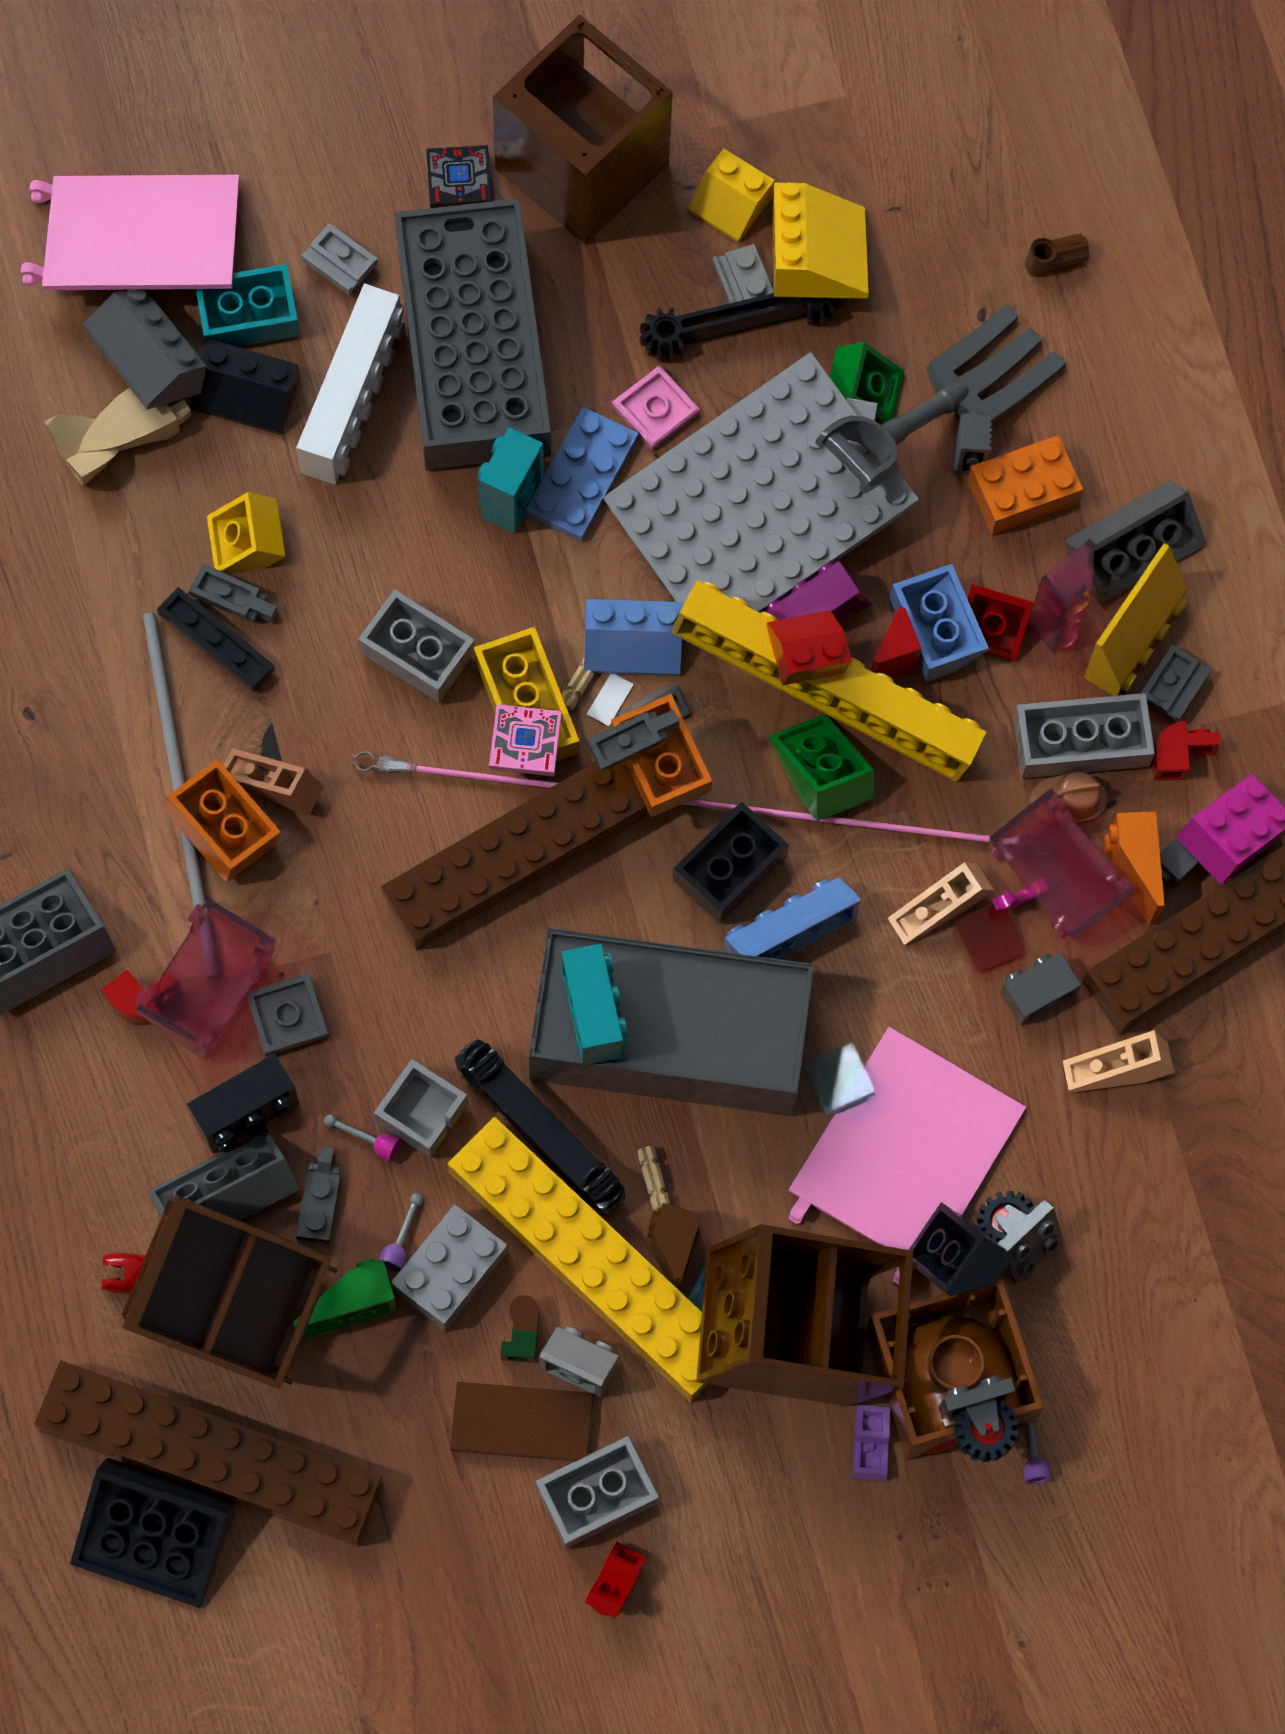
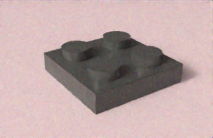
M309 973L246 992L265 1057L329 1037Z

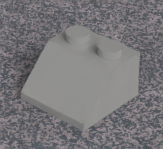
M557 1327L539 1356L540 1370L601 1398L618 1364L619 1356L614 1354L615 1349L600 1341L592 1344L584 1340L585 1335L574 1328L566 1327L563 1330Z

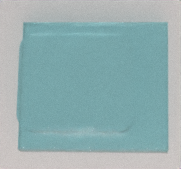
M853 1043L804 1063L826 1115L844 1112L866 1102L869 1097L875 1095V1091Z

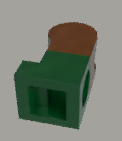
M522 1295L516 1297L510 1304V1320L513 1324L511 1342L502 1341L500 1356L501 1360L535 1363L539 1307L535 1299Z

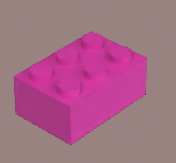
M1250 774L1193 816L1176 839L1222 885L1284 837L1285 807L1253 774Z

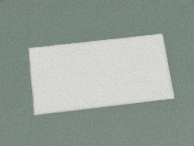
M610 674L586 715L609 726L611 719L617 714L634 684L616 674Z

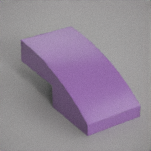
M856 1406L852 1479L887 1480L891 1407Z

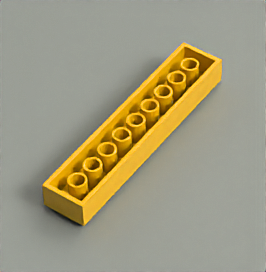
M696 581L670 633L955 782L959 780L971 765L986 734V731L980 729V725L977 722L955 716L945 705L940 703L933 704L923 699V696L918 691L911 688L904 689L894 684L893 679L883 673H873L855 658H851L852 663L843 674L782 686L766 625L767 622L778 619L769 613H759L749 608V604L738 597L730 598L712 583Z
M494 1116L447 1163L448 1173L691 1403L708 1385L696 1382L702 1312Z

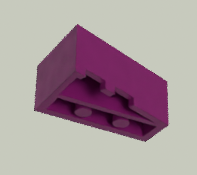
M838 561L835 564L831 562L823 566L818 571V576L809 582H800L791 590L792 594L783 600H774L766 606L765 611L781 620L830 610L838 623H841L847 619L845 613L860 604L865 609L871 606L872 603L853 574Z

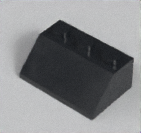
M208 338L201 356L202 361L206 364L201 394L192 396L191 409L281 435L300 383L298 364Z
M942 1202L909 1248V1250L913 1251V1261L918 1262V1266L915 1268L949 1296L995 1284L999 1276L1007 1270L1009 1262L1014 1256L972 1221Z

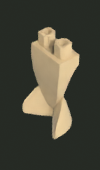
M128 388L118 395L96 419L63 414L46 420L45 425L61 457L77 481L82 486H85L109 464L120 450L155 441L167 440L180 433L179 425L192 415L184 399L178 400L169 406L164 404L147 410L132 390Z

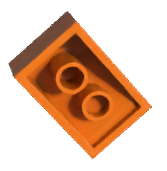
M1156 811L1117 813L1113 824L1108 826V834L1104 835L1105 854H1110L1112 867L1149 925H1156L1165 906Z

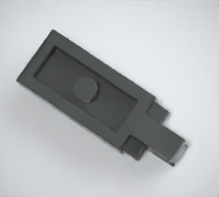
M203 564L189 590L190 596L244 620L248 619L255 622L258 617L263 621L274 624L279 614L277 606L266 602L268 597L261 593L260 588Z
M674 709L660 716H657L655 711L649 714L646 711L587 740V744L601 771L604 772L662 744L663 741L668 739L666 733L680 726L679 719Z
M320 1147L318 1164L310 1163L296 1233V1238L330 1243L341 1181L339 1175L340 1167L333 1166L334 1148Z

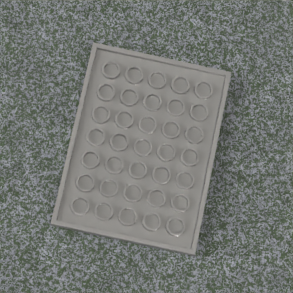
M811 352L603 497L608 507L676 602H683L684 605L698 580L702 583L709 582L716 585L721 593L730 598L738 597L749 604V608L759 613L765 612L766 606L774 600H782L792 593L793 587L800 582L809 581L818 575V571L823 566L831 562L835 563L920 503L918 497L894 465L885 479L876 488L863 493L859 489L861 482L826 447L820 449L815 444L818 436L829 425L841 418L850 415L857 416V414ZM848 440L875 468L879 467L876 457L862 444Z

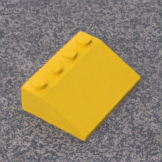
M774 183L772 206L774 297L868 299L865 207L806 183Z
M1164 543L1095 644L1084 678L1112 696H1118L1122 689L1128 692L1138 676L1134 671L1139 664L1142 666L1147 664L1154 653L1151 646L1156 639L1160 642L1164 639L1171 627L1167 622L1172 615L1178 617L1188 602L1184 599L1188 587L1171 548Z

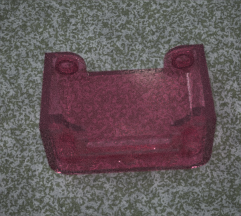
M1050 788L990 836L989 840L992 846L988 849L1000 864L1004 860L1048 912L1055 921L1051 926L1061 939L1064 940L1066 937H1069L1073 941L1132 896L1135 889L1125 877L1122 879L1120 876H1115L1117 873L1115 867H1111L1074 822L1068 810L1064 813L1062 812L1065 810L1060 804L1062 800Z
M209 898L203 906L197 904L188 918V921L192 923L190 932L156 985L153 984L150 989L144 986L134 1004L138 1005L136 1012L205 1061L246 1000V993L253 989L266 969L276 946L275 938Z

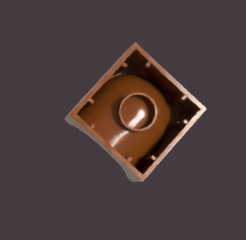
M999 1277L995 1284L954 1296L943 1293L910 1303L905 1377L910 1378V1382L904 1383V1388L885 1394L888 1405L891 1407L890 1411L906 1460L919 1457L928 1449L956 1438L953 1428L955 1427L957 1416L942 1420L938 1409L944 1396L948 1394L947 1391L967 1385L968 1389L972 1390L981 1384L980 1381L1000 1375L1002 1380L1012 1379L1015 1392L1005 1402L1007 1403L1006 1406L1009 1409L1012 1408L1015 1412L1013 1415L1015 1419H1018L1019 1424L1026 1426L1029 1423H1036L1044 1409L1002 1277ZM897 1307L871 1314L866 1328V1335L879 1376L889 1378L893 1370Z

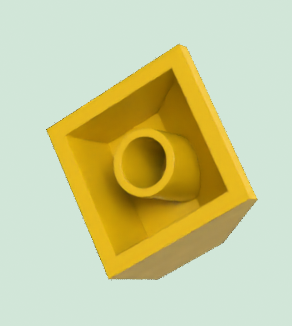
M723 148L706 170L687 211L739 243L773 198L775 180Z
M247 492L207 516L214 569L225 574L265 569L286 557L277 498Z

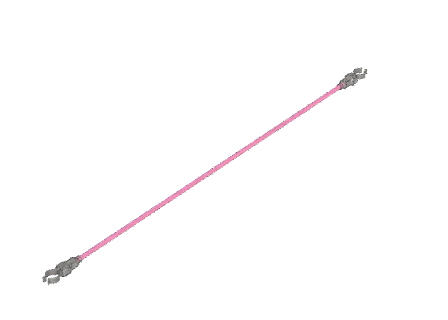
M361 752L357 756L353 755V758L357 760L360 756L368 755L374 762H377V766L372 765L368 769H361L355 762L351 763V767L356 766L362 773H368L375 768L378 773L384 775L421 772L551 788L558 784L555 782L417 766V764L411 763L408 760L395 759L389 755H381L378 758H374L369 752ZM693 799L681 804L732 811L737 806L734 804ZM747 806L755 814L817 821L812 814ZM831 816L819 820V822L989 842V844L995 845L998 848L1011 849L1017 853H1025L1032 849L1033 853L1038 856H1045L1049 852L1054 854L1055 851L1050 848L1047 852L1040 853L1033 846H1029V842L1033 843L1039 838L1047 840L1050 845L1055 844V841L1051 842L1049 837L1045 835H1038L1034 839H1030V836L1022 833H1015L1013 835L1000 833L986 836Z

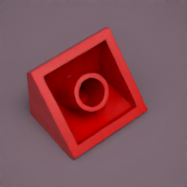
M972 584L968 601L989 647L986 653L1016 661L1034 602Z
M899 606L873 659L871 671L875 674L883 673L892 679H896L917 671L922 648L906 608Z

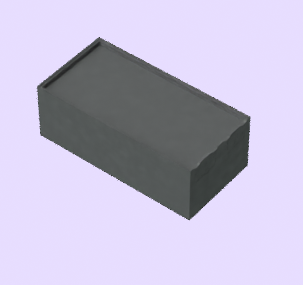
M548 928L529 1050V1080L793 1116L798 1092L814 964ZM602 944L603 953H610L614 973H612L613 982L610 984L611 986L617 985L621 1001L618 1018H625L628 1031V1046L623 1047V1054L620 1059L582 1066L561 971V952Z

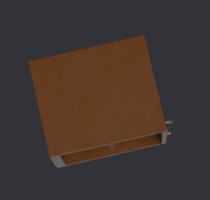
M579 14L492 96L495 169L586 245L669 165L673 92ZM584 37L651 93V100L638 113L584 68Z
M171 1193L119 1321L123 1329L280 1389L282 1382L292 1385L294 1381L285 1377L289 1365H292L324 1286L322 1282L328 1270L337 1273L338 1269L330 1266L331 1257L319 1251ZM300 1316L295 1328L293 1321H295Z
M763 1224L708 1247L696 1382L841 1406H849L904 1388V1383L910 1382V1378L905 1377L912 1267L918 1266V1262L913 1261V1251ZM899 1267L894 1361L891 1376L884 1378L861 1374L869 1282L873 1276Z

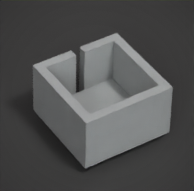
M411 1059L375 1110V1123L431 1158L447 1136V1126L452 1129L467 1107L468 1098L466 1093Z

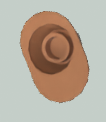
M1073 772L1045 779L1034 787L1030 796V808L1033 815L1041 823L1049 826H1064L1095 819L1104 811L1107 804V793L1103 784L1096 777L1085 772Z

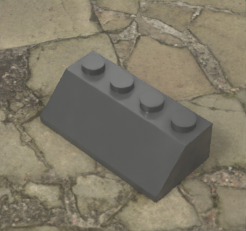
M145 289L114 292L83 323L82 328L147 410L201 394L206 364Z
M1171 481L1164 483L1064 540L1073 568L1100 605L1135 586L1164 543L1170 546L1176 562L1206 545L1189 492Z
M267 1129L231 1149L217 1154L147 1192L160 1217L172 1193L241 1221L246 1217L257 1215L263 1208L277 1201L287 1199L292 1193L300 1190L286 1159Z

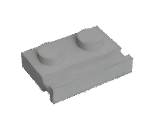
M330 223L313 240L308 250L301 254V261L349 296L356 285L359 286L378 264L377 257Z
M755 244L726 252L724 256L712 257L713 268L728 304L774 293Z

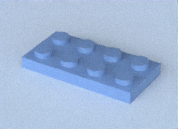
M582 407L525 509V515L582 542L604 502L603 497L609 493L635 446L639 433Z

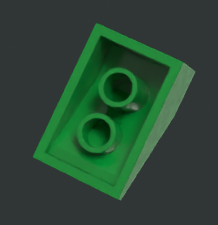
M826 714L769 735V741L800 801L817 821L874 799V770Z
M367 1259L357 1263V1268L348 1271L326 1291L316 1303L302 1340L397 1313L384 1261L376 1262V1259ZM300 1316L295 1321H293L295 1328Z

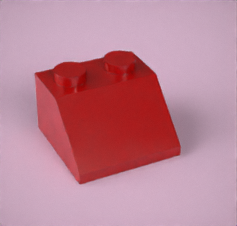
M830 610L771 621L766 624L782 686L843 674L852 663L844 630Z

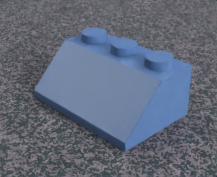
M953 564L892 585L890 601L895 613L899 606L906 608L922 648L918 666L925 683L955 673L988 651L989 647Z
M586 599L584 619L585 671L591 670L593 673L680 676L682 638L670 632L683 607V602Z

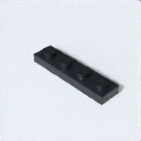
M179 587L157 608L158 615L252 692L275 670L274 665Z

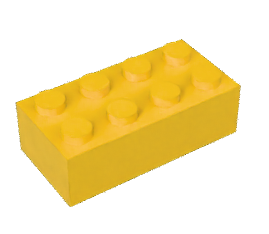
M535 626L474 647L475 663L495 714L497 704L562 711L556 762L580 754L579 738Z

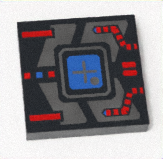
M488 145L426 149L430 208L492 202Z

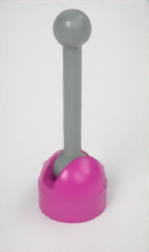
M330 1114L324 1118L326 1127L339 1128L374 1144L376 1155L389 1163L395 1159L400 1149L402 1139L393 1134L384 1133L375 1138L337 1121L334 1115Z

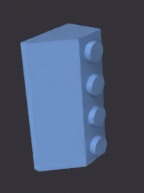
M839 877L832 881L824 879L812 887V892L804 896L796 894L783 903L784 906L774 912L772 909H768L760 913L755 918L756 921L745 927L743 924H740L729 930L726 934L727 937L724 938L723 948L729 953L782 960L855 921L861 900Z

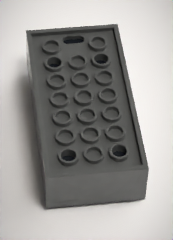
M520 199L394 212L425 470L483 464L484 462L489 463L493 456L491 451L495 440L499 435L504 436L508 427L542 442L543 457L551 456V428Z

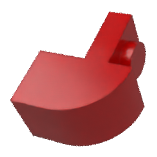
M1186 721L1176 722L1168 726L1159 736L1154 748L1155 755L1152 759L1153 781L1185 780L1190 770L1189 756L1216 755L1220 746V732L1196 729L1191 731V733H1187Z
M128 970L101 988L104 999L114 1012L125 1022L138 1026L150 1025L160 1021L162 1018L157 1007L160 1004L166 1006L178 996L177 992L181 990L178 980L171 971L164 974L144 990Z
M616 1542L585 1603L592 1606L601 1615H610L614 1618L619 1616L648 1557Z

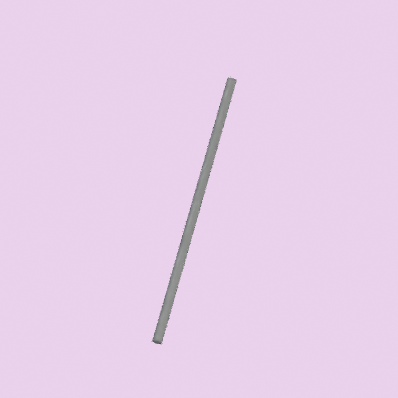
M150 612L143 615L174 791L183 785L185 780L156 615ZM180 830L205 976L207 980H213L218 978L219 974L197 848Z

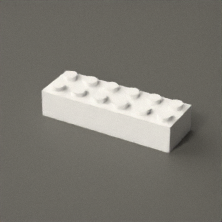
M364 283L296 447L301 474L334 485L337 484L340 475L345 476L350 463V458H348L350 449H355L360 440L361 430H359L361 422L362 420L367 421L372 409L370 400L373 393L378 394L383 382L381 373L384 366L389 367L394 355L392 346L395 339L400 340L404 332L405 322L402 321L404 308H401L400 295Z

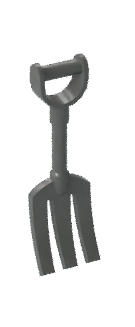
M1006 304L960 342L931 360L927 366V372L930 382L936 391L933 398L899 418H892L881 425L864 416L850 415L841 418L824 429L816 439L815 444L820 449L826 447L861 482L859 489L863 493H867L876 488L885 479L896 461L898 452L896 445L903 442L907 435L944 413L949 414L953 411L960 416L972 411L983 412L985 415H990L993 418L992 423H994L1044 386L1065 368L1066 363L1053 351L1012 383L988 398L981 400L979 397L1012 371L1042 341L1029 328L978 366L959 377L955 374L982 353L1018 320V315ZM848 440L862 444L876 457L879 467L875 468Z

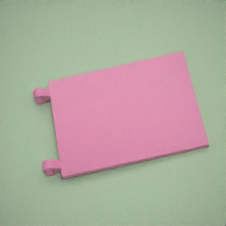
M239 175L53 176V185L40 180H34L30 183L29 188L30 192H32V202L38 204L51 199L44 267L34 263H23L21 266L22 282L26 286H33L42 282L43 290L232 289Z
M888 1027L790 1186L788 1192L799 1199L790 1211L789 1220L799 1225L812 1205L877 1245L909 1250L941 1202L961 1215L964 1213L1025 1111L1026 1106ZM899 1268L893 1277V1282L899 1285Z

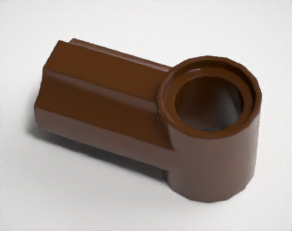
M1082 233L1054 240L1038 238L1031 243L1025 259V268L1031 275L1043 277L1052 269L1086 262L1090 257L1087 239ZM1036 255L1044 256L1046 260L1039 259Z

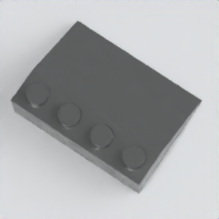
M68 868L0 905V1015L117 952L103 923Z

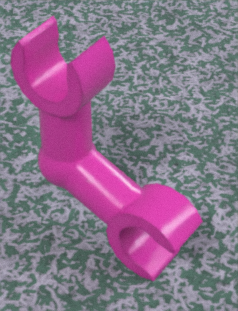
M1042 878L1015 894H1012L1010 890L1004 891L1005 894L998 898H991V901L997 912L1006 908L1016 909L1032 899L1035 900L1046 895L1049 889Z

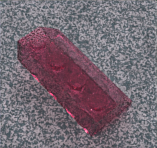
M1091 539L1041 578L1027 626L1052 653L1060 646L1064 649L1067 648L1078 637L1076 633L1082 625L1080 621L1086 613L1084 609L1090 601L1088 597L1092 588L1094 542Z

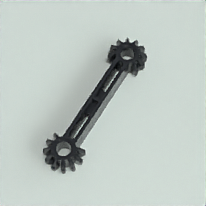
M774 293L679 316H674L675 310L673 308L668 311V314H664L663 310L659 307L656 310V316L648 313L645 317L646 323H641L639 332L642 335L639 342L641 346H646L645 352L647 356L657 353L656 359L660 361L663 355H667L668 359L672 362L675 359V353L682 356L685 354V345L805 316L809 325L813 323V319H817L823 325L826 317L832 320L836 317V310L841 308L842 300L840 298H822L823 300L813 301L809 297H774ZM667 331L670 332L672 336L664 338L661 337L659 333Z
M479 1039L469 1043L460 1050V1053L455 1057L457 1070L462 1074V1078L477 1093H481L575 1190L580 1198L600 1216L607 1215L621 1205L626 1196L624 1186L619 1182V1178L614 1175L612 1170L607 1168L605 1163L599 1162L505 1065L504 1059L498 1055L497 1051H494L489 1044Z

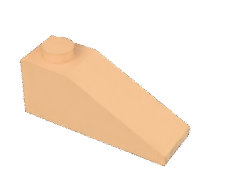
M964 862L889 916L888 920L903 944L908 945L970 909L995 890L978 864Z
M1155 1030L1063 1060L1068 1090L1071 1093L1140 1084L1175 1073L1169 1045Z

